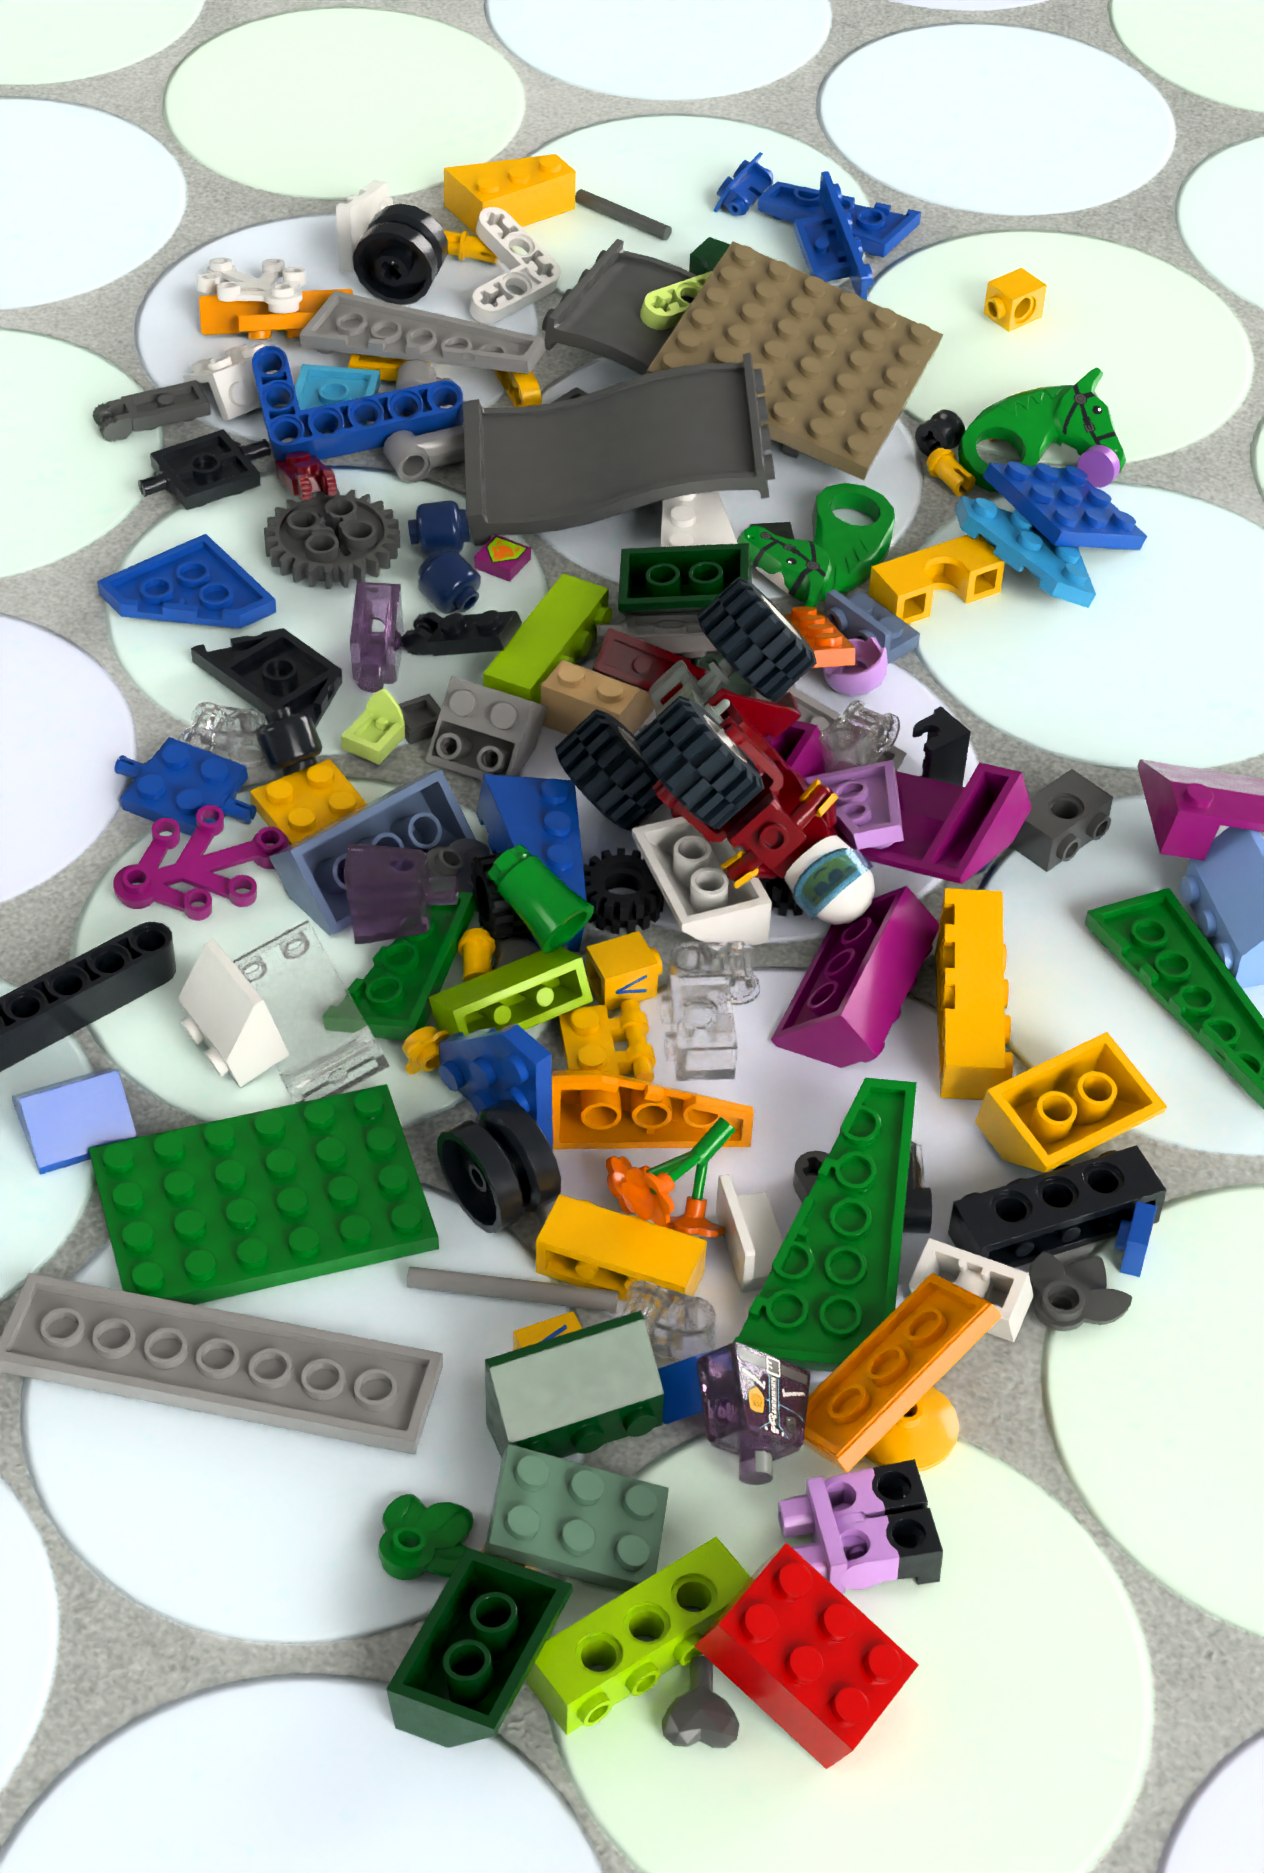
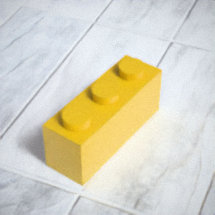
M559 1194L536 1239V1273L580 1287L619 1291L618 1299L683 1320L705 1272L707 1240L658 1226L638 1216L624 1215L596 1206L587 1200H577Z

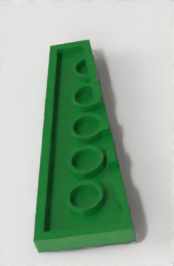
M1170 888L1088 910L1085 925L1100 940L1101 944L1140 981L1264 1109V1018Z

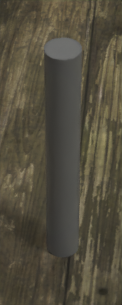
M579 189L575 195L576 203L663 240H668L671 235V226L586 190Z

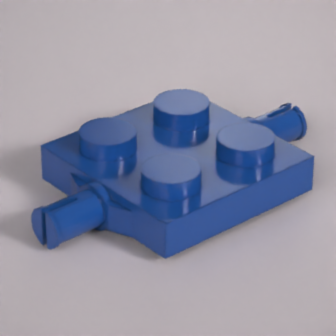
M168 737L152 759L145 763L137 762L124 755H121L116 760L114 766L115 773L135 779L120 797L122 808L127 812L153 822L161 818L174 819L180 826V832L192 836L197 828V811L206 805H215L222 809L224 817L228 815L247 824H250L251 819L255 818L256 806L235 799L236 793L248 779L245 765ZM215 819L204 820V822L206 823H214L217 821Z

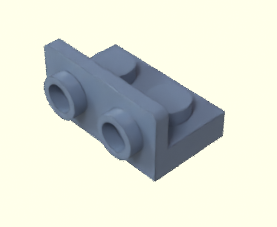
M835 589L826 593L824 615L847 639L856 638L866 641L870 637H875L881 648H886L888 664L919 646L920 633L863 591H859L848 598Z

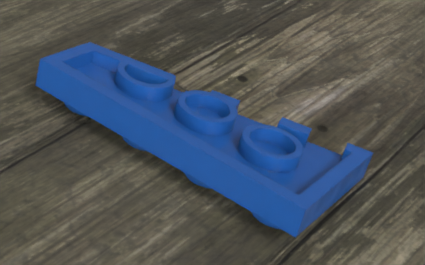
M777 181L758 197L759 211L772 215L775 219L785 220L793 224L795 219L825 214L819 197L820 190ZM842 195L843 210H849L852 218L853 236L860 238L862 250L870 255L884 258L920 225V211L908 209L906 215L890 212L891 205L876 202L874 208L855 204L854 197Z

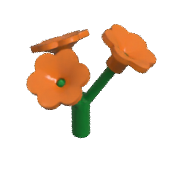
M720 1116L691 1151L652 1168L647 1165L640 1168L632 1167L626 1157L621 1156L617 1158L612 1156L606 1160V1168L609 1173L607 1176L609 1190L614 1197L618 1198L622 1211L627 1215L635 1213L645 1221L651 1219L658 1226L688 1235L698 1234L706 1237L724 1235V1226L712 1223L705 1218L707 1199L703 1198L709 1160L736 1129ZM697 1164L692 1196H687L685 1213L680 1216H670V1213L674 1210V1203L668 1193L675 1188L674 1182Z

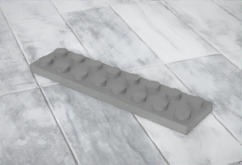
M29 1273L0 1337V1372L414 1455L416 1454L443 1368V1353L33 1273Z

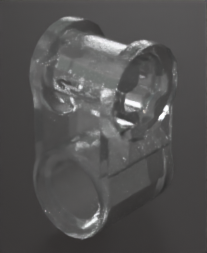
M860 700L850 703L845 711L830 726L824 729L820 735L825 773L873 764L894 745L900 730L899 717L890 712L882 715L870 710L868 705Z
M202 702L197 704L192 711L190 727L184 729L178 738L179 741L200 749L205 744L206 747L203 750L245 765L247 769L259 767L266 762L256 737L257 731L266 725L263 714L254 709H240L221 706L211 702Z
M683 941L676 944L670 951L666 981L667 995L673 1001L684 1005L729 1004L737 1006L754 1001L761 991L759 979L753 972V967L757 962L755 949L752 945L742 941ZM736 955L740 956L738 965L736 964ZM736 981H737V983H738V991H737V992L734 991V986H735Z
M635 1281L629 1286L626 1293L627 1304L622 1315L616 1318L641 1310L646 1321L654 1356L678 1362L715 1350L716 1314L714 1307L707 1300L665 1289L648 1281Z

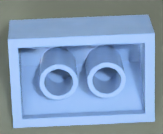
M1228 827L1214 838L1204 861L1189 860L1186 877L1181 879V895L1185 904L1191 905L1197 917L1199 930L1208 939L1210 945L1242 988L1264 985V839L1259 831Z

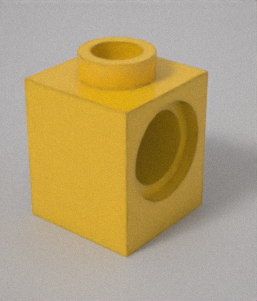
M1022 267L993 279L987 283L983 314L1008 332L1039 319L1043 314L1047 285Z

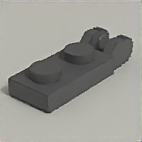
M193 380L122 396L121 399L108 401L106 404H98L92 416L95 423L101 427L99 430L102 437L106 441L109 440L111 442L116 439H127L132 431L153 430L159 426L181 421H192L199 417L211 415L210 403L198 381Z

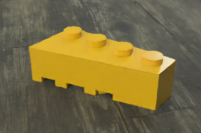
M944 889L935 950L940 1098L983 1100L988 1089L1012 1078L1013 1053L1005 1052V1044L1009 1045L1011 1017L1010 1015H1005L1004 1010L1008 1005L1009 982L1007 979H1004L1007 949L1003 943V891Z

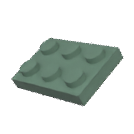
M508 1444L502 1456L484 1553L626 1592L657 1572L669 1488Z

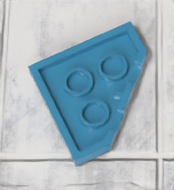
M964 496L960 497L954 510L962 531L973 539L978 538L981 534L990 545L995 547L993 554L1016 571H1023L1026 567L1031 575L1040 580L1038 587L1050 596L1089 608L1096 596V592L1078 547L1054 546L1018 510H1014L1012 513L1000 509L993 502L984 498L973 500Z

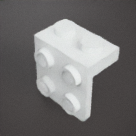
M264 343L254 344L247 347V344L239 345L224 351L226 357L214 360L212 357L198 361L191 365L192 372L183 375L184 382L193 380L198 381V383L209 382L222 420H230L261 407L252 368V358L256 351L265 347ZM271 370L267 372V374H273L277 371Z

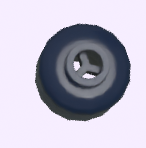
M448 500L421 504L416 509V519L408 520L411 545L419 544L421 552L426 557L436 551H442L443 553L446 551H456L460 553L463 550L464 542H470L466 509H459L458 504L454 501Z
M436 551L421 564L418 570V575L420 576L418 589L443 614H449L458 609L461 612H466L478 601L479 593L477 591L481 584V576L458 552L446 551L443 553L442 551Z

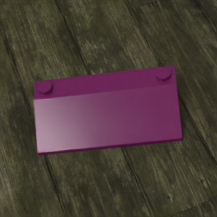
M796 721L776 740L770 735L766 737L784 761L792 769L797 770L803 778L869 765L828 755L818 725ZM979 762L965 787L895 771L904 841L895 842L884 849L865 848L857 850L835 825L834 829L837 832V836L864 860L963 884L1013 842L1032 807L1023 775L1020 771Z
M1143 759L1139 760L1137 768L1160 854L1204 861L1220 825L1264 832V779Z

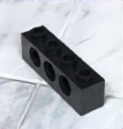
M1137 1145L1119 1151L1111 1150L1097 1158L1074 1165L1065 1164L1045 1174L1028 1179H1016L1006 1186L983 1193H970L960 1200L953 1201L948 1235L956 1248L1015 1268L1033 1262L1043 1251L1057 1255L1117 1236L1121 1219L1132 1221L1137 1201L1157 1206L1153 1224L1158 1223L1167 1190Z

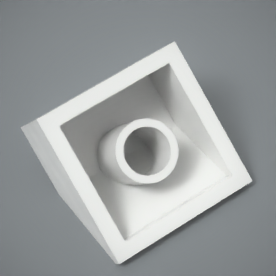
M214 938L206 942L178 997L187 1016L180 1022L196 1046L204 1041L209 1047L204 1053L221 1077L228 1072L241 1088L290 1054L262 997Z

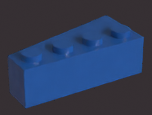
M483 774L476 815L480 825H485L489 834L487 842L492 854L504 852L518 844H522L532 856H538L551 872L572 891L587 901L576 788L572 780ZM584 927L564 944L568 945L569 951L579 952ZM528 932L526 934L528 940L538 945L531 932Z

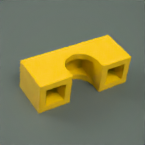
M967 534L871 566L868 596L909 624L930 616L933 591L936 589L955 593L965 604L1001 592L1005 562L993 554L995 548L981 534L976 539Z

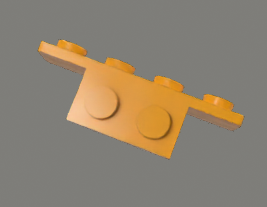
M352 289L301 291L303 299L299 302V310L286 314L270 312L268 304L264 301L224 302L218 300V295L200 296L201 333L203 335L248 333V340L271 339V332L286 331L287 338H299L300 332L334 291L353 294Z

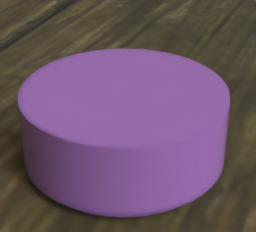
M1094 445L1080 456L1077 468L1087 474V480L1094 487L1102 488L1109 485L1118 476L1120 462L1115 452L1104 445Z

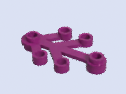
M206 805L197 811V828L176 863L159 868L168 849L175 848L180 842L179 824L174 819L161 818L152 825V842L140 862L122 868L115 875L113 880L114 893L129 908L143 909L150 906L153 902H157L184 912L189 919L195 921L204 920L212 913V896L209 892L229 899L235 906L248 907L257 898L256 881L248 875H237L229 879L213 872L254 861L264 869H275L269 856L288 847L289 840L280 829L265 827L256 833L250 842L204 855L214 836L219 835L224 830V813L222 809L215 805ZM206 819H215V820H217V821L214 822V823H206V822H204V820H206ZM166 831L173 833L170 836L159 835L160 833ZM183 882L197 888L183 893L169 887V885ZM245 888L248 889L249 892L245 894L237 893L236 890ZM194 902H203L205 905L202 907H193L191 904Z

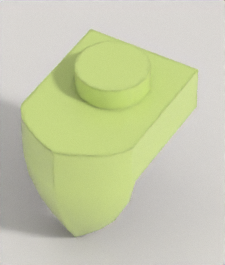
M386 688L375 692L369 698L365 711L341 735L343 750L379 765L405 738V721L402 710Z

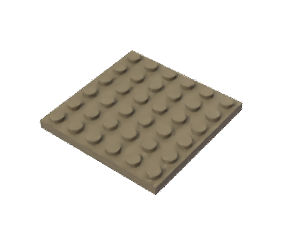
M732 241L648 367L646 374L675 367L707 363L743 362V354L751 353L754 369L762 368L765 393L758 394V397L765 396L769 421L761 422V426H769L771 439L865 480L937 351L944 334L931 329L925 324L903 317L889 308H883L860 298L855 293L833 286L819 277L797 270L785 262L763 255L749 246Z

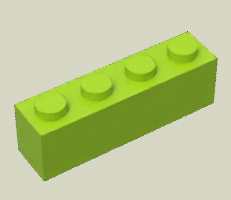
M563 573L523 622L504 651H500L484 671L483 686L541 704V685L562 660L575 664L580 657H585L597 636V624H610L612 608L608 607L609 588Z

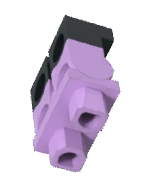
M915 1459L830 1477L825 1481L823 1476L810 1478L806 1481V1494L778 1501V1521L782 1536L790 1538L812 1534L814 1543L794 1546L792 1548L842 1594H845L846 1588L852 1590L865 1589L880 1582L912 1577L916 1578L917 1585L940 1581L943 1548L931 1509L927 1508L928 1500Z

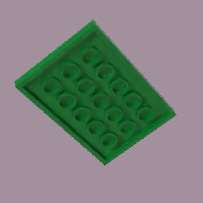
M387 1084L89 1148L91 1164L122 1291L196 1305L439 1249L438 1233Z

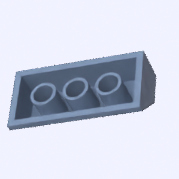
M439 769L406 782L269 856L290 899L331 936L427 883L423 875V860L431 848L437 846L449 847L456 839L476 840L442 770Z

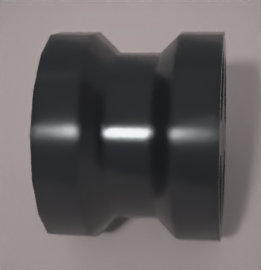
M942 409L936 412L930 420L918 426L915 432L916 443L927 457L938 448L951 450L959 446L966 431L965 425L956 413Z

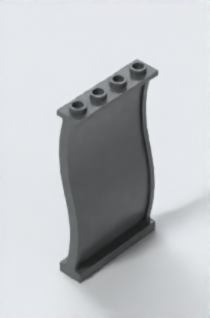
M617 238L607 251L602 250L599 253L595 264L590 270L585 269L582 272L577 285L573 289L569 288L565 291L560 304L555 309H549L542 323V330L545 331V349L550 351L556 343L584 349L611 359L640 375H644L675 328L656 330L643 323L640 318V311L646 295L654 290L693 278L697 275L662 260L625 251L623 249L624 241ZM681 296L688 303H692L694 298L689 296ZM783 444V453L797 458L801 453Z
M751 353L743 354V362L707 363L670 368L644 374L577 398L549 404L525 407L484 408L481 406L479 399L464 401L466 518L475 546L486 544L491 539V536L495 534L517 535L563 530L594 523L657 501L689 494L725 490H758L761 494V499L769 498L768 480L775 479L772 454L765 455L764 452L772 450L769 426H761V422L769 421L765 396L758 397V394L765 393L762 368L754 369Z

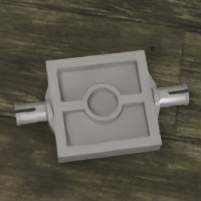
M700 612L626 615V621L622 622V624H597V643L603 642L607 629L612 628L669 652L681 653V656L686 658H700L706 656L709 651H716V648L706 637L699 625L697 615Z

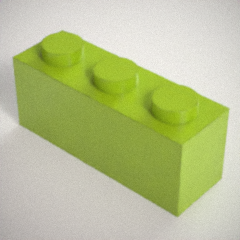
M563 947L550 953H543L540 950L428 997L438 1032L446 1030L450 1035L459 1032L469 1035L475 1030L493 1027L496 1031H500L506 1026L518 1024L522 1029L527 1030L593 1001L582 957Z

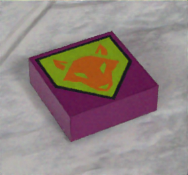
M495 534L474 556V568L510 582L531 560V547Z

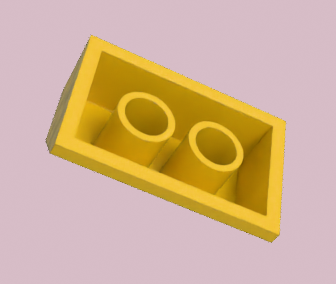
M1105 1032L988 1089L975 1123L1004 1161L1045 1173L1164 1113L1167 1106L1110 1034Z

